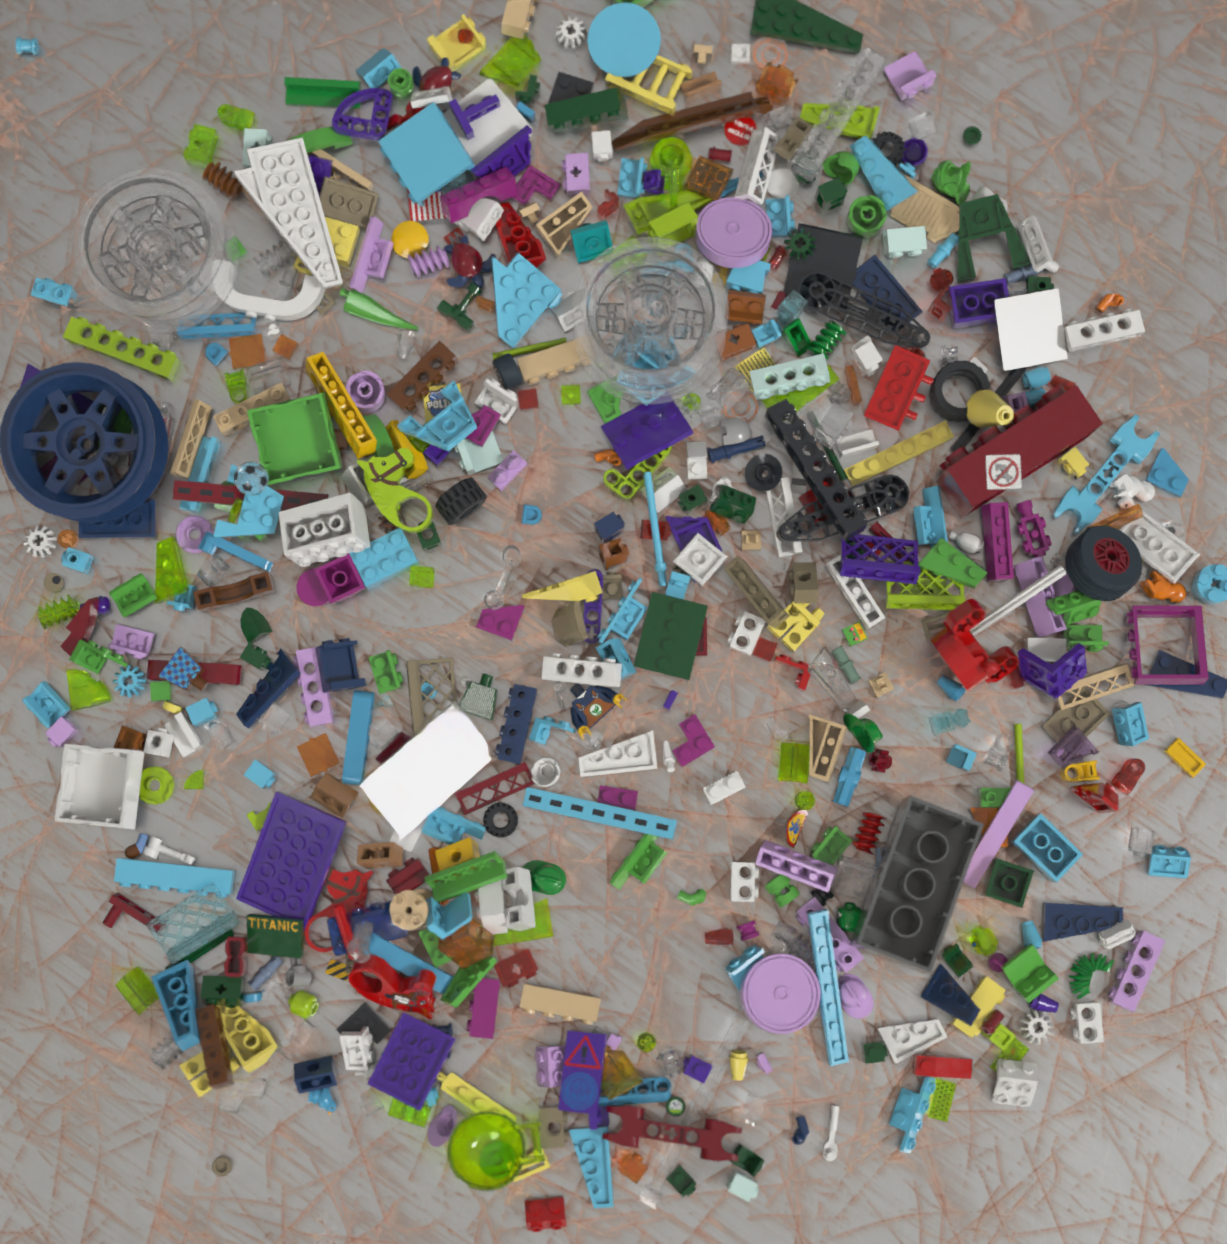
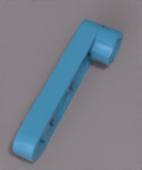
M208 531L205 532L198 546V549L212 556L216 549L219 548L268 572L271 571L274 565L272 562L223 538H214V534Z

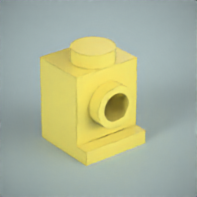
M1076 447L1057 461L1058 464L1061 462L1064 464L1063 468L1069 475L1072 474L1073 477L1076 476L1077 478L1086 473L1085 468L1090 465Z

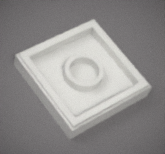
M697 533L673 560V563L703 587L724 563L727 556Z

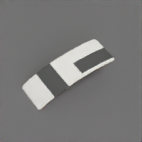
M793 462L791 493L804 494L806 493L807 482Z

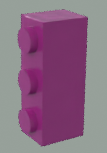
M483 977L472 989L471 992H475L474 1000H470L469 1012H472V1018L467 1021L466 1031L470 1032V1037L494 1038L501 979Z

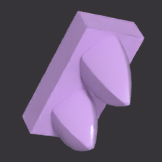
M513 450L487 478L502 491L528 463Z

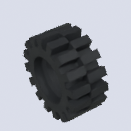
M883 131L882 134L878 133L876 135L877 138L873 137V143L880 150L886 142H891L894 145L893 153L890 156H885L894 166H896V163L901 162V157H905L903 152H906V148H904L906 144L898 134Z
M503 802L494 803L485 811L483 825L491 835L506 837L516 830L518 815L509 804ZM499 812L505 813L508 817L507 825L502 828L496 827L493 823L495 814Z

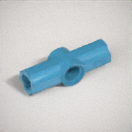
M850 747L845 765L842 766L837 782L839 783L832 802L849 807L854 789L860 780V770L866 751Z

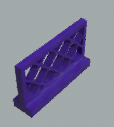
M858 534L848 539L856 543L851 547L841 537L840 576L909 584L917 583L920 574L917 541ZM872 542L875 546L870 549L864 543ZM890 544L894 548L888 551L883 545ZM861 547L866 553L860 555L855 549ZM902 547H912L913 551L907 553ZM880 549L885 555L879 557L874 552ZM898 551L904 557L899 560L893 554ZM851 553L857 559H849L846 556ZM870 555L875 561H867L864 558ZM889 557L894 563H886L883 560ZM908 559L913 565H905L903 562Z

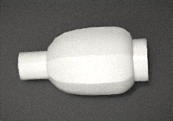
M951 532L949 539L956 541L959 548L970 553H981L985 543L981 541L979 536L968 532L959 534Z

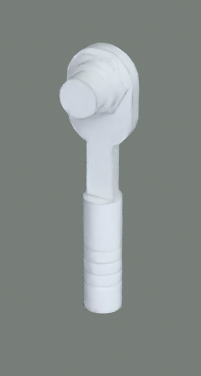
M832 1105L829 1140L823 1147V1157L827 1161H833L837 1156L838 1147L834 1140L835 1131H837L839 1105Z

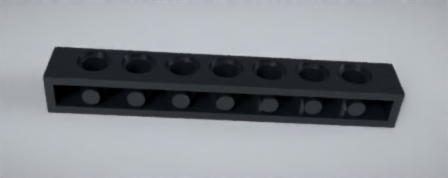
M785 399L767 408L764 417L842 539L846 541L863 532L867 526L865 515L859 512L854 498L848 495L845 484L839 481L834 467L828 464L825 453L819 450L814 436L808 433L805 422L797 416L794 405ZM783 420H788L791 424H786ZM793 436H799L801 439L797 440ZM803 451H808L811 455H805ZM813 467H819L821 471H816ZM823 482L829 483L831 487L825 486ZM833 498H838L841 502H835ZM843 514H849L851 518H846Z

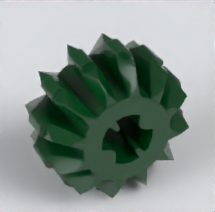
M795 228L793 229L794 235L791 233L787 234L790 240H784V244L789 246L785 247L784 250H791L790 258L796 254L797 261L800 255L806 260V253L812 256L813 252L810 249L816 248V245L812 244L815 241V237L808 238L811 235V231H808L805 235L803 234L804 228H801L800 233ZM799 240L803 241L802 244L805 243L801 248H797L798 245H795Z

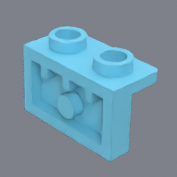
M640 157V160L621 159L617 197L637 199L640 197V193H644L642 175L647 171V164H644L643 157Z
M785 195V198L766 199V214L772 225L771 238L787 237V234L795 229L794 219H791L790 213L793 212V201H790L789 195Z
M1135 702L1123 708L1115 707L1112 709L1119 745L1135 746L1149 739L1142 702Z
M1163 845L1149 846L1148 875L1176 878L1188 877L1191 856L1187 849L1180 846L1174 848Z

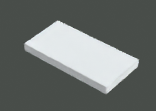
M1140 508L1119 529L1135 543L1140 552L1141 559L1173 584L1178 581L1200 555Z

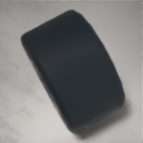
M507 353L492 361L497 377L505 390H511L523 384L521 373L511 354Z

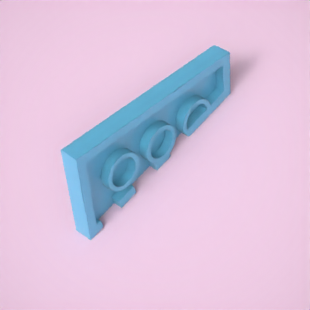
M608 1126L598 1127L597 1130H590V1127L569 1129L593 1207H614L609 1141L602 1139L603 1133H608Z

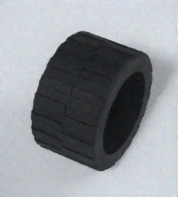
M965 360L946 364L945 367L939 370L930 386L929 397L931 406H933L934 411L940 417L950 422L958 423L968 421L969 419L966 414L968 413V407H955L945 399L942 386L947 378L955 375L963 376L974 384L976 391L990 390V382L983 369L975 363Z

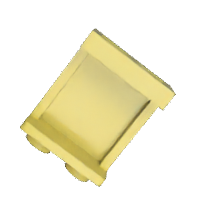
M464 14L460 16L461 20L437 37L431 35L427 38L428 46L440 62L444 57L449 59V68L452 72L486 50L484 35L475 30L474 27L476 26L470 17L466 18Z

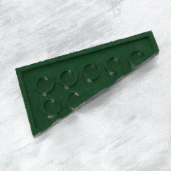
M755 0L750 34L860 54L863 34L797 0Z

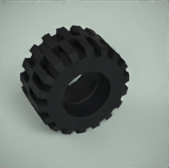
M470 477L456 483L442 494L437 500L435 508L448 525H454L477 511L485 502L487 495L474 478Z

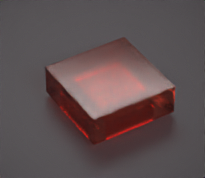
M536 388L517 391L520 411L539 408Z
M759 637L753 656L771 662L777 643Z

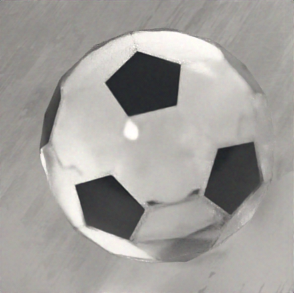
M245 462L236 469L234 474L236 488L241 493L249 496L262 493L269 482L267 470L258 462Z

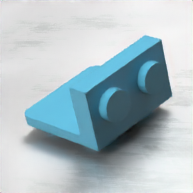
M468 892L463 893L444 907L432 897L425 900L428 905L426 926L431 933L434 932L442 940L453 934L463 925L468 924L472 919L471 898Z

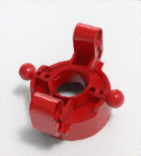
M968 599L949 612L946 616V621L943 622L946 627L929 638L968 692L983 681L989 684L990 682L1001 680L1015 670L1020 662L1019 658L1008 646L1001 647L988 656L970 632L986 616L984 609L975 599Z

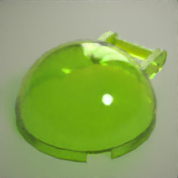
M480 1111L467 1116L456 1125L449 1138L447 1158L451 1170L457 1179H461L472 1189L493 1191L505 1187L514 1181V1178L521 1171L524 1164L545 1161L539 1134L540 1120L516 1123L505 1114L495 1111ZM531 1128L534 1155L525 1157L526 1143L521 1130Z

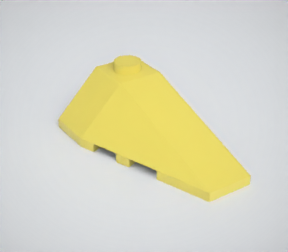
M596 571L522 594V598L566 601L585 599L586 602L596 600V595L603 592Z

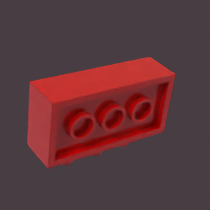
M895 344L863 416L899 431L905 416L916 420L918 413L909 410L913 399L923 403L926 398L925 395L917 392L921 381L928 385H932L934 378L925 375L931 360Z

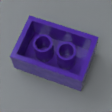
M1006 278L949 286L946 294L952 329L997 322L994 300L1009 297Z

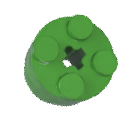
M868 195L858 197L852 202L847 214V226L853 234L869 239L881 231L887 218L885 205L882 200L876 196Z

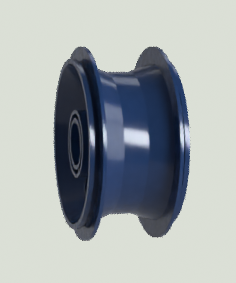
M64 363L39 372L23 384L9 402L1 423L0 455L3 467L15 489L35 507L49 514L78 522H107L123 517L140 507L158 487L168 461V432L161 411L154 400L133 381L106 367L92 363ZM80 392L100 393L85 414H83L72 397V394ZM64 404H67L68 410L66 412L63 407ZM52 407L59 423L55 431L37 432L42 418ZM122 407L130 417L135 434L116 433L113 429ZM41 440H48L47 445L42 447ZM87 440L91 441L89 449L84 448V443ZM120 440H125V445L121 448ZM98 450L94 457L88 459L90 454H93ZM36 452L56 454L58 457L48 479L39 466ZM134 455L129 469L118 480L113 468L118 457ZM104 472L105 478L101 481L99 473ZM85 473L99 492L86 496L70 494Z

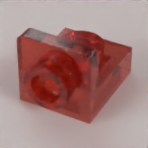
M608 189L604 191V196L608 202L604 201L601 203L597 210V217L601 221H604L619 209V197Z

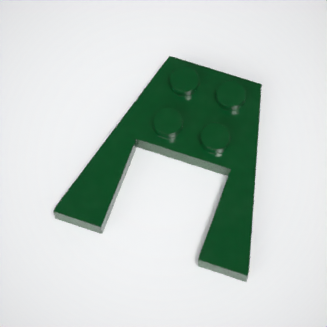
M998 194L962 202L959 205L957 282L976 278L969 240L1005 232L1012 268L1032 264Z

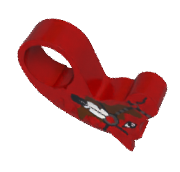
M363 954L355 959L348 980L350 985L360 995L376 1004L400 1011L419 1013L432 1020L433 1015L431 1012H435L433 1004L436 999L432 993L436 982V975L432 971L422 969L418 972L417 976L405 979L387 961L379 956ZM362 971L370 972L376 975L378 978H371L369 976H366L362 973Z

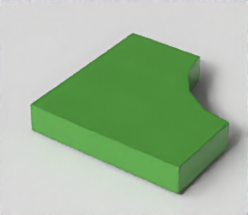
M619 373L587 390V394L604 424L622 415L619 408L620 400L627 391L616 383Z

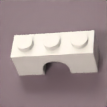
M520 867L506 869L508 878L502 879V888L509 892L512 898V907L505 909L506 928L516 931L534 928L536 924L530 870Z

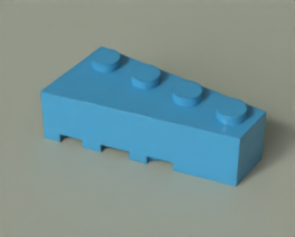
M185 960L152 976L173 1038L182 1051L201 1043L195 1009H198L195 970L190 962Z

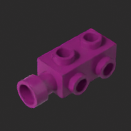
M1031 500L1016 504L1018 512H1021L1022 515L1016 527L1019 535H1022L1024 540L1022 542L1024 552L1028 553L1029 557L1035 556V558L1045 556L1046 552L1050 550L1049 546L1052 543L1050 536L1045 535L1043 529L1046 527L1044 518L1039 517L1038 513L1033 514ZM1026 525H1032V530H1028ZM1036 542L1038 544V548H1033L1032 543Z

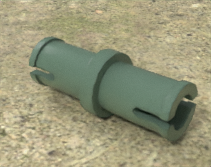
M842 645L831 651L840 665L839 669L843 670L850 684L861 679L853 666V660L849 659Z

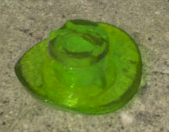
M668 137L659 141L650 155L652 169L661 170V176L667 178H676L687 174L693 164L690 148L683 140L675 137Z

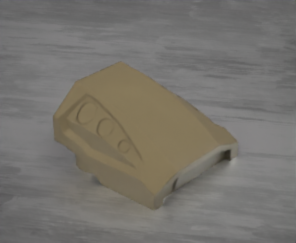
M579 601L571 602L569 605L556 610L551 622L557 641L567 647L588 638Z

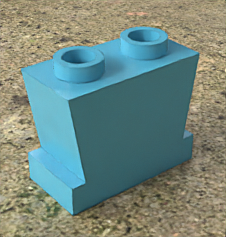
M759 260L747 267L733 268L726 281V287L734 291L762 294L765 275L768 276L771 264Z

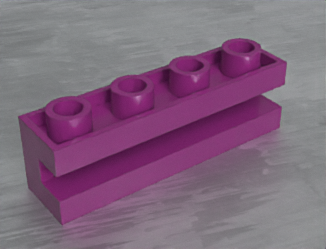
M1008 502L988 503L981 506L987 582L1014 579Z

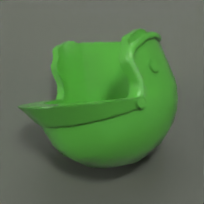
M840 151L824 161L823 170L829 177L835 179L839 177L841 182L848 185L854 180L859 171V162L850 152Z

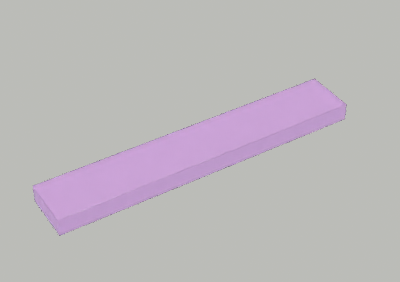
M1018 780L1015 781L978 842L963 883L974 889L976 888L1033 794V788Z

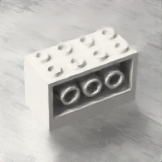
M351 493L279 512L284 555L301 567L310 566L311 563L317 561L325 562L332 557H344L347 553L362 552L370 547L365 505Z

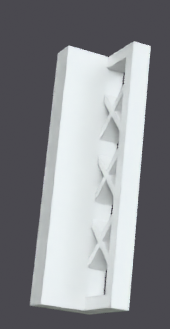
M767 127L752 130L734 196L738 199L749 198L758 205H762L764 202L776 157V152L773 149L781 139V137ZM769 137L773 140L771 148L768 143ZM764 153H766L767 158H768L767 164H765V161H764V158H763V157H764ZM760 170H762L764 176L762 181L759 176ZM756 186L759 191L758 197L754 195V190Z
M789 477L781 478L778 485L781 486L782 493L778 498L773 496L770 490L766 491L779 558L799 555L803 552L801 542L791 543L793 551L782 553V542L776 536L777 526L781 521H786L783 517L786 515L788 520L795 514ZM777 503L785 507L782 517L774 512V507ZM794 528L787 531L786 534L792 533L794 531Z

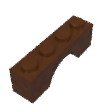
M268 571L249 576L236 583L193 591L197 609L202 613L276 593L272 575Z

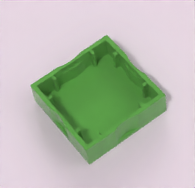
M325 392L247 410L252 434L259 450V461L265 467L264 469L261 466L263 477L268 476L269 482L267 485L343 467Z

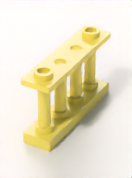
M657 55L653 64L660 66L650 89H643L639 85L646 70L635 75L634 80L630 82L623 80V77L614 76L610 73L607 74L605 78V85L607 87H617L622 94L672 116L676 111V103L673 99L683 79L691 80L692 70L689 66L682 63L679 65ZM669 70L677 74L667 96L661 97L656 92L666 71Z

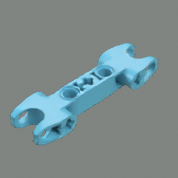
M1136 414L1110 438L1109 441L1117 447L1081 491L1072 485L1061 498L1052 515L1057 519L1064 511L1075 512L1078 516V523L1073 533L1076 536L1101 513L1103 509L1095 502L1132 458L1140 464L1150 453L1160 435L1159 432L1155 431L1147 439L1137 437L1134 427L1140 417ZM1114 456L1120 457L1122 463L1116 464L1114 462ZM1109 468H1111L1112 471H1110V473L1108 474V477L1105 478V477H1104V474H1105L1104 472H1106ZM1091 485H1095L1098 488L1097 494L1090 490Z

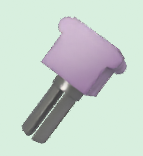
M597 1026L593 1031L596 1034L603 1033L607 1035L606 1044L612 1050H616L622 1040L621 1035L617 1036L612 1032L611 1034L607 1033Z

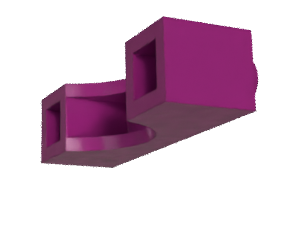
M504 167L440 196L442 213L451 224L468 217L471 207L484 197L494 196L503 201L517 195L516 180L509 169Z

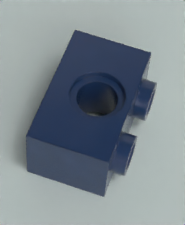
M613 511L595 522L594 530L604 544L622 535L625 523L619 514L616 516Z
M332 1055L294 1063V1082L299 1094L337 1086V1068Z

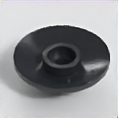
M770 454L754 456L748 462L745 469L747 483L753 489L762 492L775 488L781 481L783 474L781 463ZM768 471V476L763 477V472Z

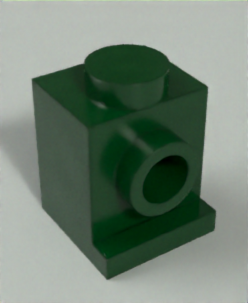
M249 641L239 658L261 671L264 668L267 669L272 661L271 658L266 656L267 651L258 646L254 649L255 644Z

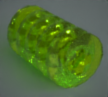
M68 594L67 601L60 597V604L53 600L52 607L45 603V610L38 606V617L42 627L46 630L47 625L53 627L54 622L60 624L61 619L65 622L68 621V616L73 619L75 613L77 614L80 610V606L77 600Z

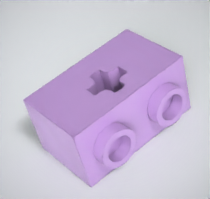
M588 153L565 154L566 160H562V171L566 172L567 178L563 179V190H567V196H576L580 192L584 195H590ZM574 172H578V177H574Z

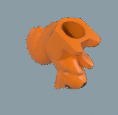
M1158 571L1149 573L1151 581L1146 579L1140 583L1146 596L1150 599L1165 600L1169 598L1170 602L1179 603L1186 597V588L1183 584L1179 582L1175 584L1170 583Z

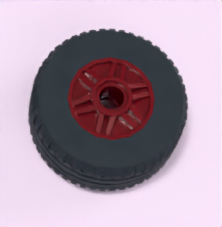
M1100 525L1086 529L1070 544L1065 555V566L1068 577L1081 593L1095 600L1114 601L1123 596L1138 582L1142 572V559L1137 546L1129 536L1114 527Z

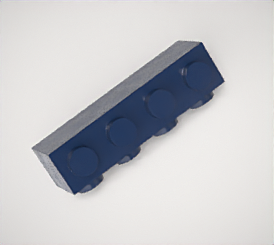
M514 684V688L510 687L508 699H511L509 707H505L503 716L506 718V723L501 725L499 733L502 740L501 744H497L495 750L498 760L521 764L538 691L536 688Z

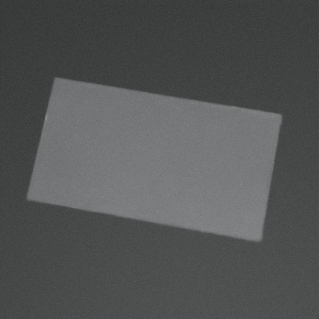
M454 701L364 779L359 786L398 833V836L403 838L496 755L495 751L492 750L459 707L458 703Z

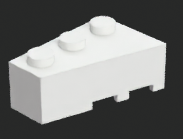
M502 880L475 890L476 902L480 904V907L476 908L477 919L482 921L484 934L508 933Z

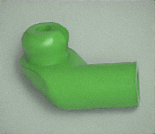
M698 889L697 892L688 894L680 890L677 899L694 906L706 899V891Z

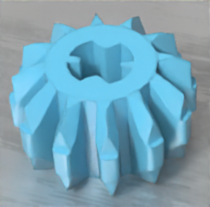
M127 665L126 670L124 667H120L121 674L114 673L118 680H113V683L119 684L114 688L115 691H120L121 696L127 693L129 698H132L133 693L138 696V688L141 690L145 689L144 686H141V683H146V679H140L145 673L142 671L138 673L139 667L137 666L133 670L131 665ZM129 678L133 680V683L128 684V682H126V679Z

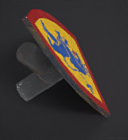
M802 809L795 811L788 819L780 817L775 819V824L785 827L786 842L793 848H795L808 814L807 811Z

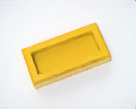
M1179 737L1164 750L1191 778H1194L1206 765Z

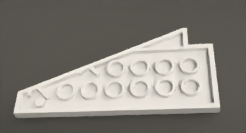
M303 138L247 149L246 152L251 168L234 171L237 180L324 289L342 285L343 281Z

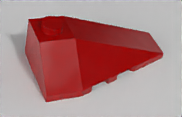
M1107 782L1105 784L1075 785L1070 788L1072 792L1099 813L1117 812L1119 809L1118 794L1114 792L1116 789Z

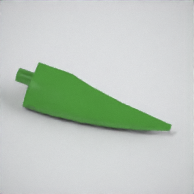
M341 289L339 295L347 298L343 311L387 326L418 329L416 325L388 311L371 297L355 290Z

